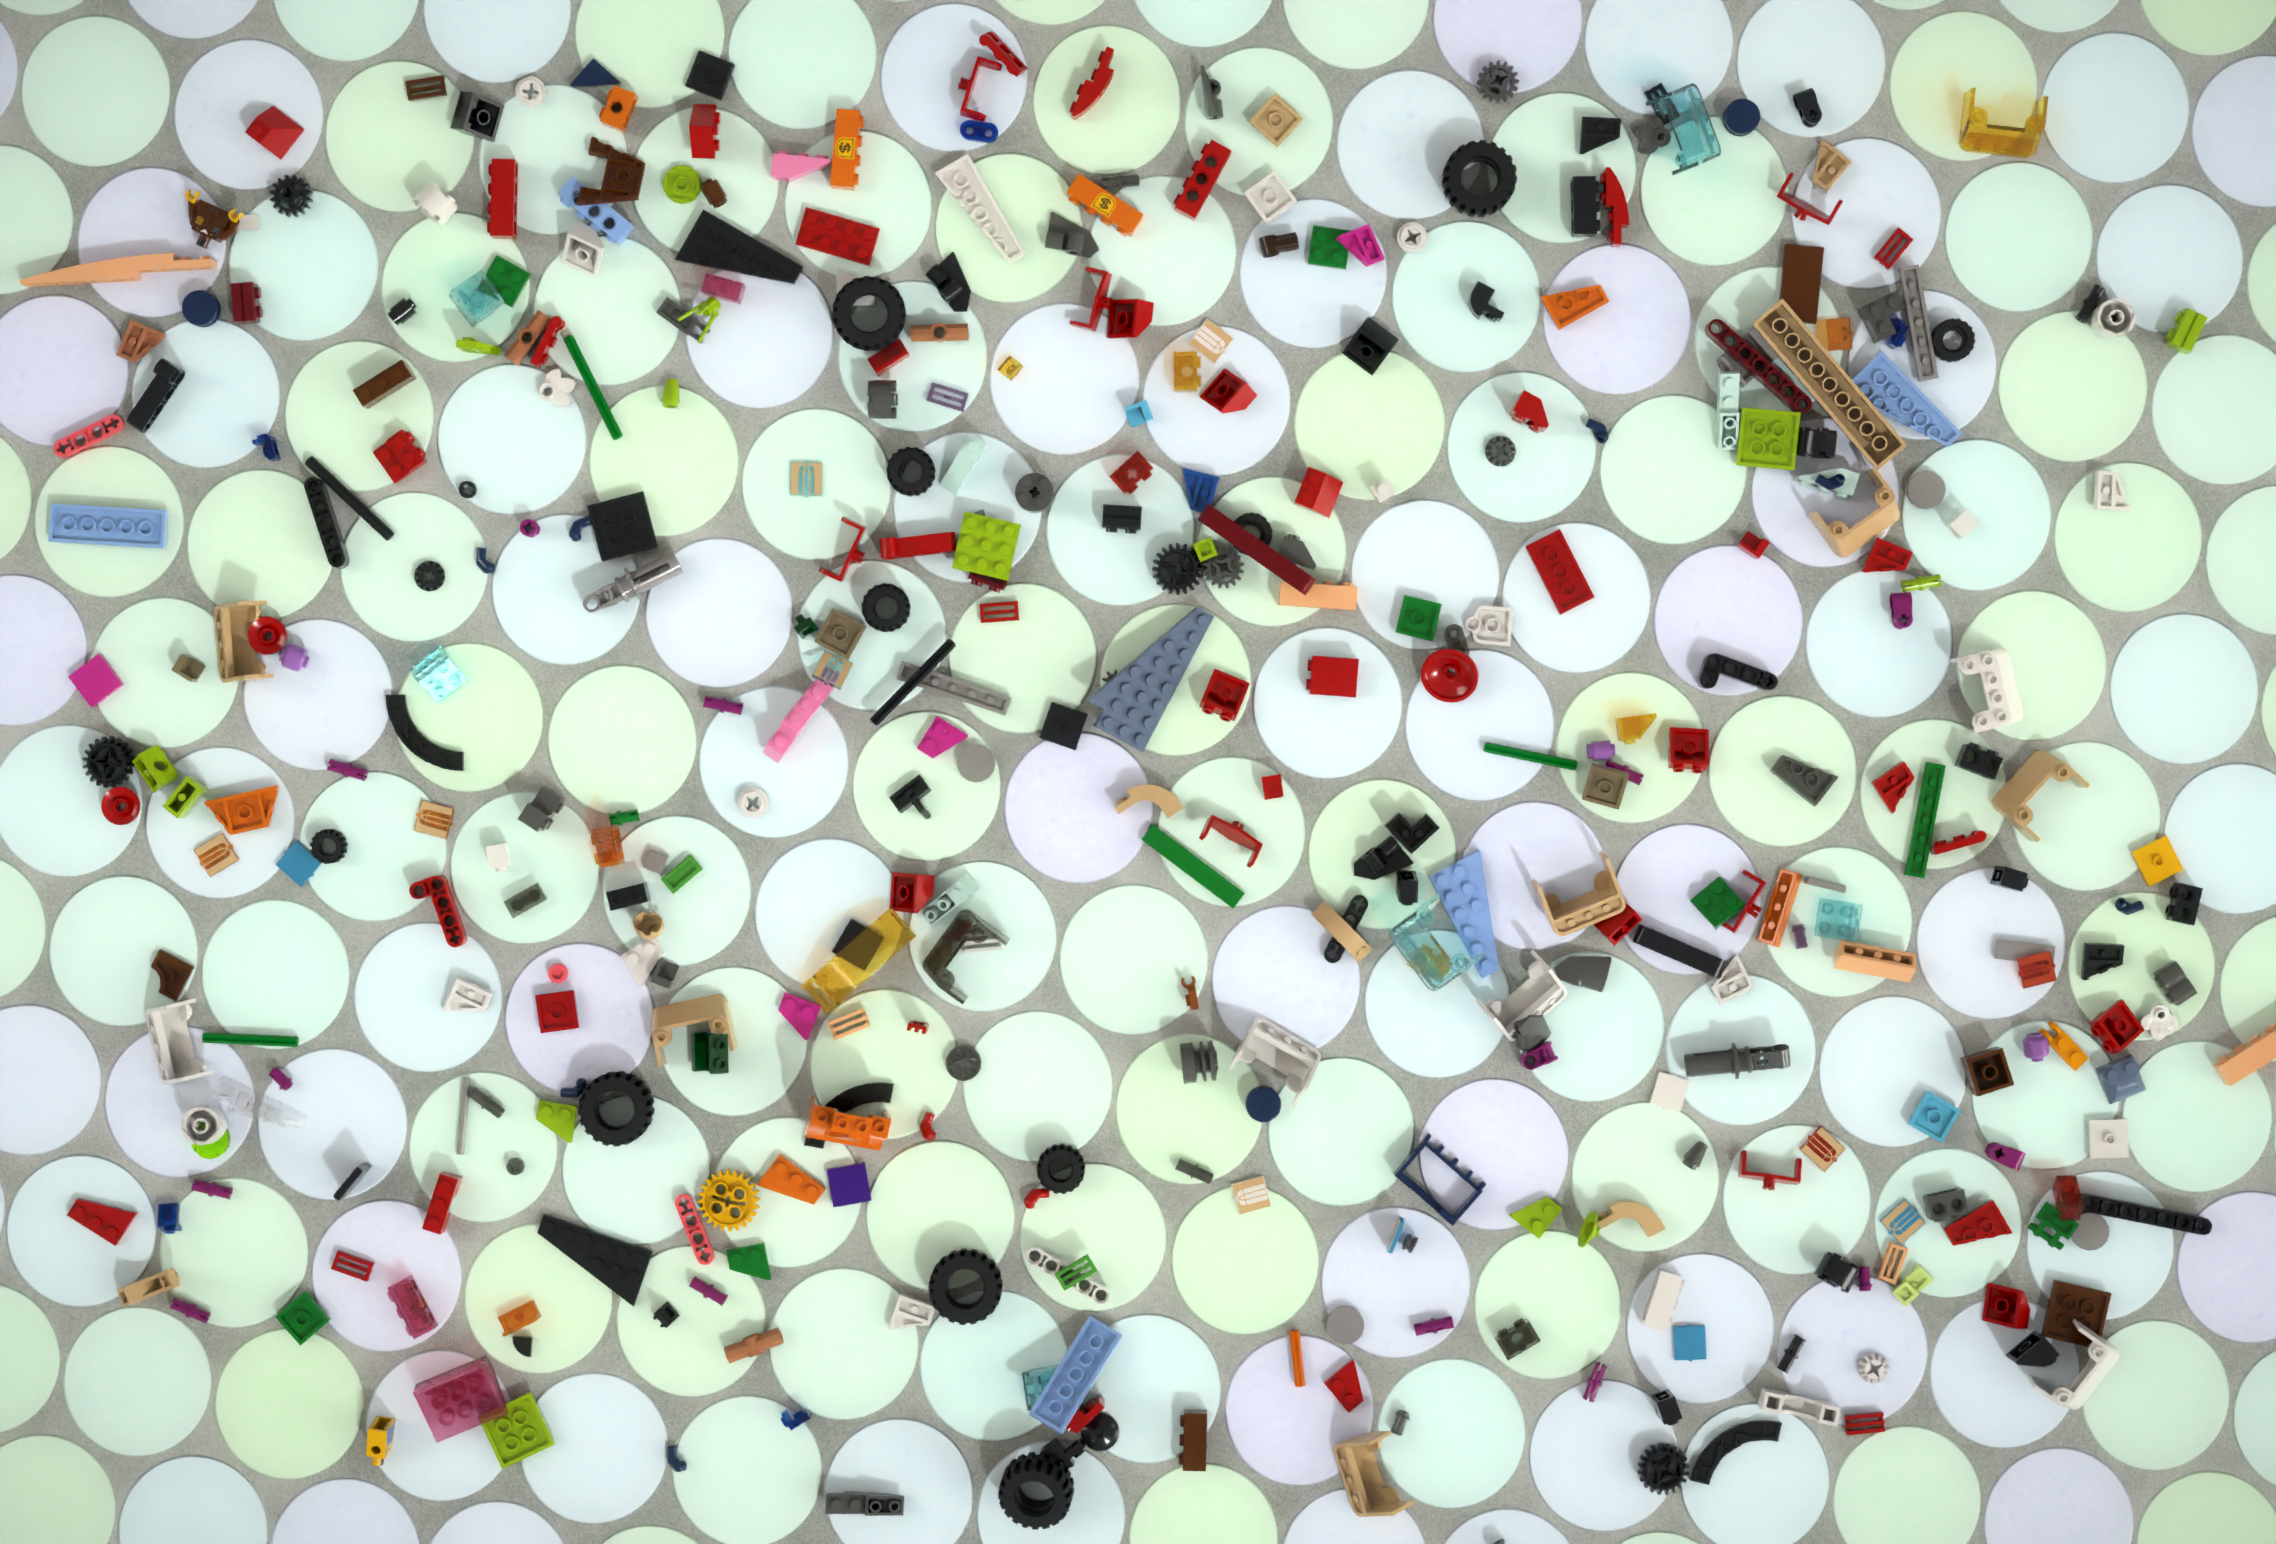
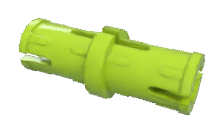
M1940 574L1927 577L1917 576L1916 579L1902 580L1900 585L1906 587H1901L1902 592L1918 589L1924 591L1925 588L1941 586L1942 581H1934L1940 580L1941 576Z

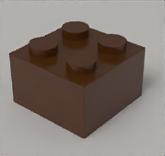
M1996 1046L1960 1058L1972 1095L1978 1097L2014 1085L2003 1048Z

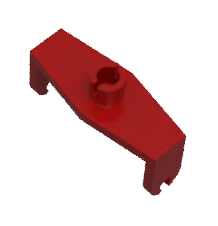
M978 56L970 80L961 77V82H959L958 89L966 91L960 115L984 122L986 115L967 109L980 66L1001 71L1002 64Z
M1790 172L1776 197L1796 208L1797 211L1794 213V216L1798 218L1801 214L1799 220L1805 221L1806 216L1809 215L1829 225L1843 201L1839 199L1831 215L1828 216L1809 203L1785 192L1794 175Z
M1085 267L1086 272L1102 276L1094 299L1089 324L1070 320L1069 324L1096 332L1103 309L1110 310L1112 306L1109 304H1113V298L1107 297L1112 274L1108 271Z
M842 517L841 521L859 529V533L840 575L826 568H819V572L840 582L844 580L852 561L861 564L862 558L865 556L864 552L857 549L867 527L846 517Z
M1211 815L1207 819L1199 839L1203 841L1212 827L1227 839L1252 850L1247 862V867L1251 868L1263 844L1243 831L1244 825L1242 823L1238 827L1239 821H1233L1231 824Z
M1743 870L1742 874L1760 885L1745 906L1733 927L1727 923L1721 925L1736 934L1748 914L1757 918L1759 915L1757 912L1760 913L1762 907L1757 906L1755 902L1766 886V882L1746 870Z
M1742 1150L1740 1153L1738 1177L1763 1181L1762 1189L1767 1190V1188L1771 1191L1775 1190V1183L1798 1185L1801 1181V1158L1795 1160L1793 1178L1746 1171L1747 1151Z

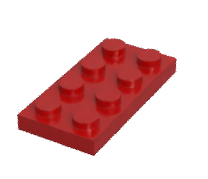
M806 207L795 244L870 266L880 228Z

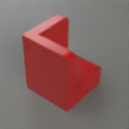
M1748 531L1737 547L1756 560L1760 558L1770 542L1764 538L1760 539Z
M1281 774L1261 777L1265 800L1283 797Z

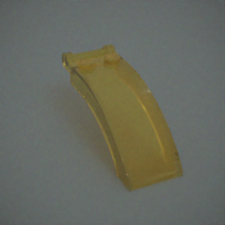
M889 908L801 987L804 991L807 990L824 1009L825 1015H827L915 938L916 935L896 912ZM814 982L832 1001L830 1005L821 996V994L813 987L812 984Z

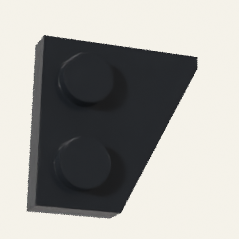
M1582 117L1579 154H1585L1620 138L1621 118Z
M2084 943L2081 979L2088 980L2093 975L2102 974L2110 968L2122 965L2124 945Z

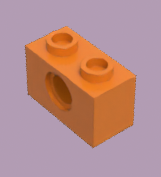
M614 85L613 89L608 91L606 97L608 102L606 107H602L599 118H601L600 122L603 125L625 133L638 96L633 92ZM615 105H622V109L620 112H613V107Z

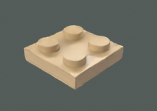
M1274 93L1253 116L1249 124L1278 148L1301 123L1303 118Z

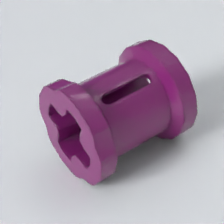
M526 519L521 522L520 531L523 535L531 538L539 534L540 526L536 521ZM531 525L534 527V530L529 532L526 530V527Z

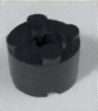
M1799 427L1796 455L1806 457V454H1808L1812 458H1835L1837 431L1829 430L1828 428L1811 430L1808 427Z
M1825 1253L1814 1275H1818L1819 1279L1834 1288L1839 1286L1841 1287L1840 1291L1849 1293L1859 1275L1860 1267L1853 1263L1843 1262L1844 1258L1836 1253Z

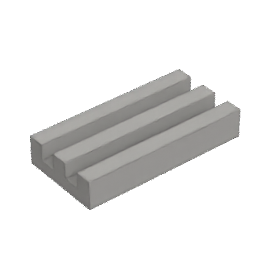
M1806 876L1804 884L1845 893L1847 887L1846 885Z

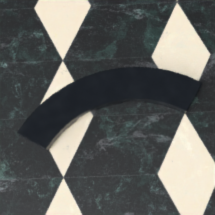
M385 695L388 716L395 732L412 753L434 766L448 770L464 771V752L452 751L435 745L417 729L408 711L406 695Z
M874 1082L855 1086L834 1097L825 1107L836 1108L838 1112L846 1113L857 1106L867 1103H891L894 1084ZM806 1137L804 1145L823 1149L825 1140Z
M1754 1420L1740 1423L1723 1431L1703 1449L1694 1464L1689 1480L1709 1485L1716 1467L1727 1453L1751 1441L1770 1440L1778 1442L1782 1422Z

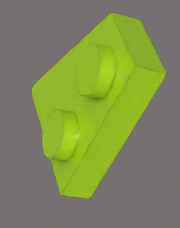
M463 337L462 340L457 339L456 347L463 352L501 356V347L478 342L472 337Z
M539 1100L536 1120L568 1143H572L578 1106Z
M1545 1196L1535 1203L1510 1213L1509 1216L1539 1239L1562 1208Z

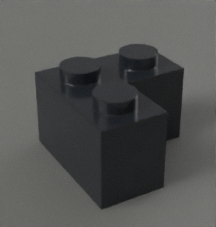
M1397 812L1384 825L1410 854L1417 850L1440 828L1426 813L1411 826Z

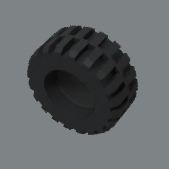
M1480 140L1479 142L1470 141L1468 144L1458 147L1451 154L1442 173V187L1445 190V197L1450 200L1449 204L1452 207H1457L1458 212H1465L1470 217L1474 215L1484 217L1487 214L1492 215L1497 210H1501L1509 201L1516 188L1517 176L1515 172L1517 169L1516 165L1512 163L1511 155H1507L1503 147L1498 148L1496 143L1491 142L1489 144L1486 143V140ZM1472 162L1488 164L1497 175L1495 189L1486 196L1473 195L1462 184V172Z
M863 276L846 283L838 292L833 303L832 317L838 334L847 344L864 351H876L889 346L899 337L905 324L906 309L899 291L890 282L879 277ZM867 295L878 297L887 308L885 324L873 332L860 330L855 326L851 318V309L855 301Z
M612 1071L594 1079L584 1089L583 1095L579 1099L580 1108L578 1109V1115L581 1116L579 1121L581 1126L584 1125L586 1128L585 1132L587 1135L593 1136L594 1141L603 1142L602 1145H613L616 1147L623 1144L627 1145L646 1132L653 1120L652 1116L655 1112L653 1103L655 1102L654 1098L650 1095L651 1090L649 1087L646 1088L645 1082L641 1078L637 1079L636 1075L632 1073L627 1074L625 1071ZM621 1091L632 1100L634 1114L627 1124L618 1127L611 1126L601 1117L599 1103L608 1092Z
M964 1248L960 1251L954 1250L950 1252L947 1256L940 1259L931 1274L928 1288L930 1300L933 1302L934 1309L940 1312L939 1315L943 1318H948L951 1323L958 1322L959 1325H965L966 1323L976 1324L977 1321H983L989 1314H992L999 1304L1003 1286L1001 1272L999 1268L997 1269L993 1259L990 1260L987 1254H981L977 1252L978 1250H967ZM958 1270H973L983 1280V1294L972 1304H961L955 1301L948 1292V1281L952 1274Z
M1029 1452L1028 1456L1022 1454L1018 1456V1459H1013L1004 1470L998 1492L999 1504L1002 1509H1005V1515L1008 1518L1012 1517L1014 1523H1020L1024 1528L1032 1527L1033 1530H1038L1039 1527L1047 1529L1050 1527V1524L1055 1526L1060 1520H1063L1069 1511L1074 1494V1481L1070 1477L1071 1472L1069 1469L1064 1468L1065 1464L1062 1461H1056V1457L1052 1455L1048 1457L1045 1456L1046 1453L1041 1452L1039 1455L1035 1454V1452ZM1030 1481L1039 1482L1047 1486L1053 1496L1046 1500H1034L1022 1492L1020 1485Z

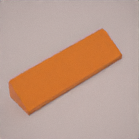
M1780 868L1757 941L1779 948L1801 882V874Z

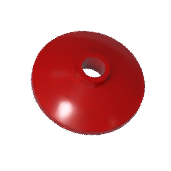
M260 617L251 624L248 630V641L251 647L260 654L271 655L279 652L287 640L285 626L274 617ZM267 632H271V639L266 638Z
M115 787L104 795L101 803L102 813L109 822L115 825L129 824L136 819L140 812V800L131 789ZM122 802L126 804L125 809H121L120 804Z

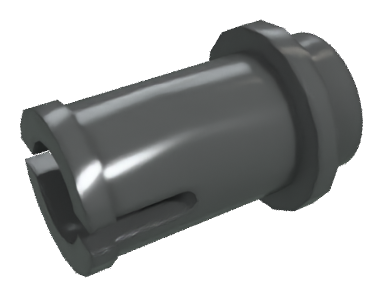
M1399 1409L1395 1413L1396 1419L1390 1431L1401 1436L1410 1417L1408 1412Z

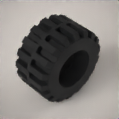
M917 447L899 449L897 453L892 454V458L888 460V467H886L887 478L891 486L900 494L909 497L919 496L921 493L927 492V489L931 488L933 480H935L936 470L932 459L925 451ZM907 461H916L922 467V476L914 483H907L900 476V468Z
M881 583V585H875L872 589H869L868 593L864 595L863 603H861L862 615L872 628L882 632H893L896 629H900L907 622L911 609L910 600L899 587L893 584ZM881 597H891L897 603V612L890 619H882L875 612V604Z
M1054 1144L1052 1147L1045 1149L1038 1160V1179H1040L1041 1185L1046 1187V1190H1051L1055 1194H1066V1192L1074 1191L1084 1178L1085 1162L1079 1151L1072 1148L1071 1145ZM1065 1158L1072 1164L1071 1175L1062 1180L1054 1178L1050 1173V1164L1053 1160Z

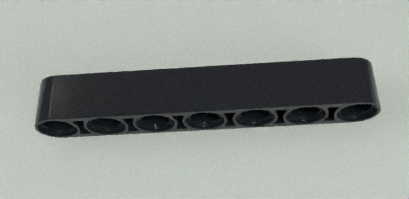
M2082 1193L2077 1198L2078 1207L2089 1213L2199 1235H2207L2212 1230L2211 1221L2199 1215L2089 1193ZM2088 1198H2090V1199H2091V1204H2090V1206H2089V1207H2085V1205H2084L2085 1200L2088 1199ZM2106 1202H2109L2110 1208L2107 1211H2104V1204ZM2128 1206V1213L2123 1215V1207ZM2146 1209L2147 1216L2142 1219L2141 1212ZM2165 1213V1221L2160 1222V1216ZM2184 1217V1224L2182 1226H2179V1219ZM2200 1221H2203V1227L2200 1230H2198V1223Z

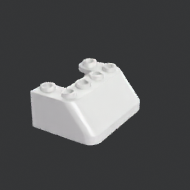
M1993 648L1950 659V663H1958L1960 672L1965 675L1980 673L1988 710L1978 712L1973 716V728L1968 729L1967 733L1991 730L2021 720L2023 708L2010 655L2005 648Z

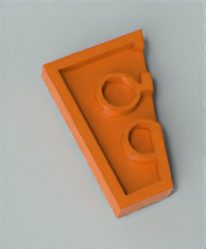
M1601 285L1540 296L1558 331L1609 302Z
M781 1154L757 1184V1186L813 1205L826 1190L824 1186Z

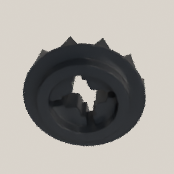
M425 561L420 563L415 569L414 579L417 586L422 590L435 591L443 585L445 572L437 562ZM432 570V575L437 579L426 581L427 577L422 573H429Z

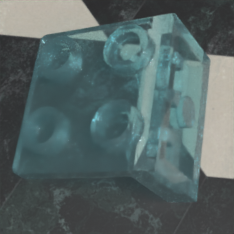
M441 645L411 668L415 680L437 703H440L468 681L467 677L448 658L446 650Z
M1820 898L1814 935L1857 942L1863 904Z

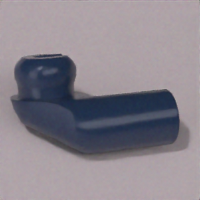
M1589 418L1585 427L1594 430L1599 443H1606L1609 438L1606 426Z
M589 515L572 523L569 530V537L572 541H579L582 528L592 524Z
M477 548L476 565L483 573H494V563H489L486 560L487 548Z
M2119 898L2115 902L2116 909L2125 915H2130L2144 909L2143 903L2140 900L2130 904L2124 898Z
M667 1446L668 1464L675 1472L685 1471L687 1463L677 1458V1446Z

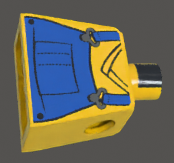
M377 1416L368 1428L366 1456L372 1457V1464L375 1466L383 1465L384 1459L392 1449L396 1418Z

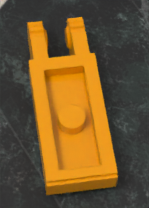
M2050 1020L2048 1025L2055 1031L2056 1035L2051 1037L2044 1029H2041L2039 1033L2047 1037L2048 1045L2073 1071H2076L2089 1057L2063 1030Z

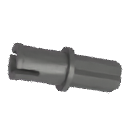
M1121 174L1112 177H1101L1102 188L1122 189V187L1139 186L1140 178L1139 175L1121 176Z
M477 1087L468 1096L481 1105V1109L485 1108L497 1118H500L505 1112V1109L492 1100L491 1096L488 1097Z
M1181 1158L1175 1170L1191 1176V1179L1194 1177L1207 1184L1211 1183L1214 1176L1213 1173L1198 1167V1164L1193 1165Z

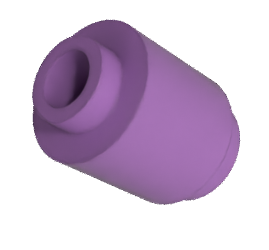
M1610 740L1593 741L1591 744L1586 745L1587 758L1593 761L1612 759V755H1615V745L1611 744Z

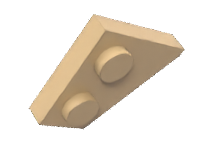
M1822 140L1812 182L1827 193L1851 165L1852 161Z

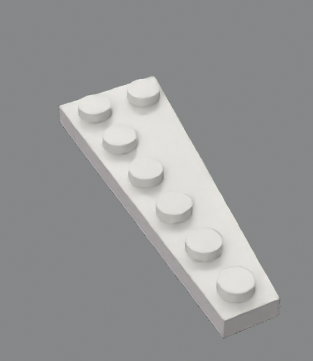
M968 154L935 172L938 179L1008 264L1026 255Z

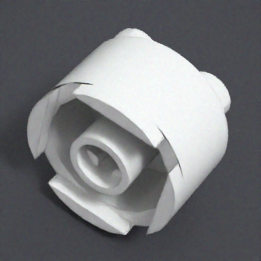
M431 181L430 184L427 183L412 202L415 206L419 204L422 207L420 211L425 216L443 227L457 210V204L454 198L449 194H442L441 188Z
M2113 298L2100 303L2092 312L2091 329L2104 339H2116L2125 335L2133 328L2136 321L2132 305L2122 298Z
M210 1105L190 1109L182 1119V1134L192 1144H212L224 1135L227 1122L223 1113L216 1107ZM202 1122H205V1123H206V1125H205L206 1128H205V1129L202 1128L203 1125H204Z

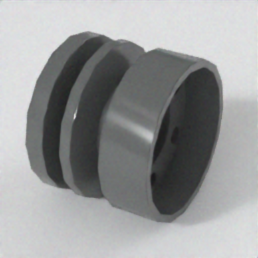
M1212 1040L1207 1041V1050H1204L1203 1041L1199 1043L1198 1051H1195L1192 1042L1180 1044L1184 1084L1196 1083L1197 1074L1200 1073L1202 1074L1203 1081L1206 1082V1073L1211 1072V1080L1216 1081L1218 1061L1217 1052Z

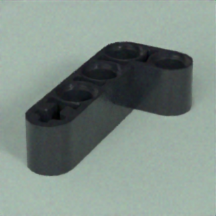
M164 358L160 359L155 365L153 372L156 376L126 421L142 433H146L152 426L186 373Z
M1716 653L1705 656L1697 676V684L1702 689L1713 688L1717 683L1719 675L1765 691L1774 689L1778 683L1777 677L1770 672ZM1711 657H1715L1717 659L1718 663L1716 667H1711L1709 665V660ZM1730 663L1736 668L1733 674L1727 671V666ZM1747 670H1751L1754 675L1750 681L1745 677ZM1705 675L1711 678V683L1708 686L1702 681ZM1769 677L1768 681L1771 682V685L1766 686V682L1758 681V679H1767Z

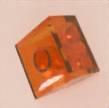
M619 826L593 830L591 841L592 845H596L597 853H594L595 863L599 864V868L624 864L625 860Z

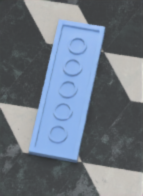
M50 503L48 542L166 549L168 511Z
M1089 1316L1030 1410L1029 1415L1062 1435L1123 1337L1122 1334Z

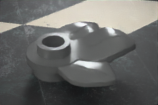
M1649 116L1647 124L1639 125L1633 129L1635 136L1642 141L1638 148V152L1642 154L1654 153L1659 147L1668 145L1671 140L1669 130L1664 128L1662 120L1656 116ZM1664 134L1665 138L1658 140V135Z

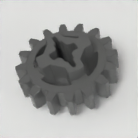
M1497 60L1496 65L1489 62V68L1484 66L1482 68L1484 73H1479L1478 75L1481 78L1477 81V84L1481 85L1478 91H1484L1483 98L1490 97V103L1493 99H1496L1497 104H1499L1500 99L1507 102V96L1512 98L1514 96L1512 91L1516 92L1518 90V87L1515 86L1519 83V80L1515 79L1518 73H1512L1513 66L1506 67V61L1503 65H1500L1499 60ZM1490 73L1491 79L1486 83V76ZM1496 78H1497L1498 81H1500V80L1502 81V83L1500 84V86H1499L1498 83H1496V84L1494 83V81L1496 80ZM1510 81V88L1506 91L1505 85Z
M1219 547L1218 555L1208 559V563H1203V566L1207 567L1203 574L1209 575L1206 581L1211 579L1212 586L1217 583L1218 589H1221L1222 585H1225L1226 589H1228L1229 583L1235 586L1234 580H1241L1238 574L1244 573V570L1240 569L1244 563H1239L1238 561L1241 556H1234L1235 550L1229 553L1228 547H1226L1225 551H1222ZM1221 555L1227 556L1224 560H1218L1216 557ZM1232 560L1236 564V572L1231 567ZM1217 564H1227L1229 572L1224 571L1221 573L1220 567ZM1211 565L1214 566L1216 570V574L1214 576L1211 573ZM1223 576L1231 577L1227 581H1220Z

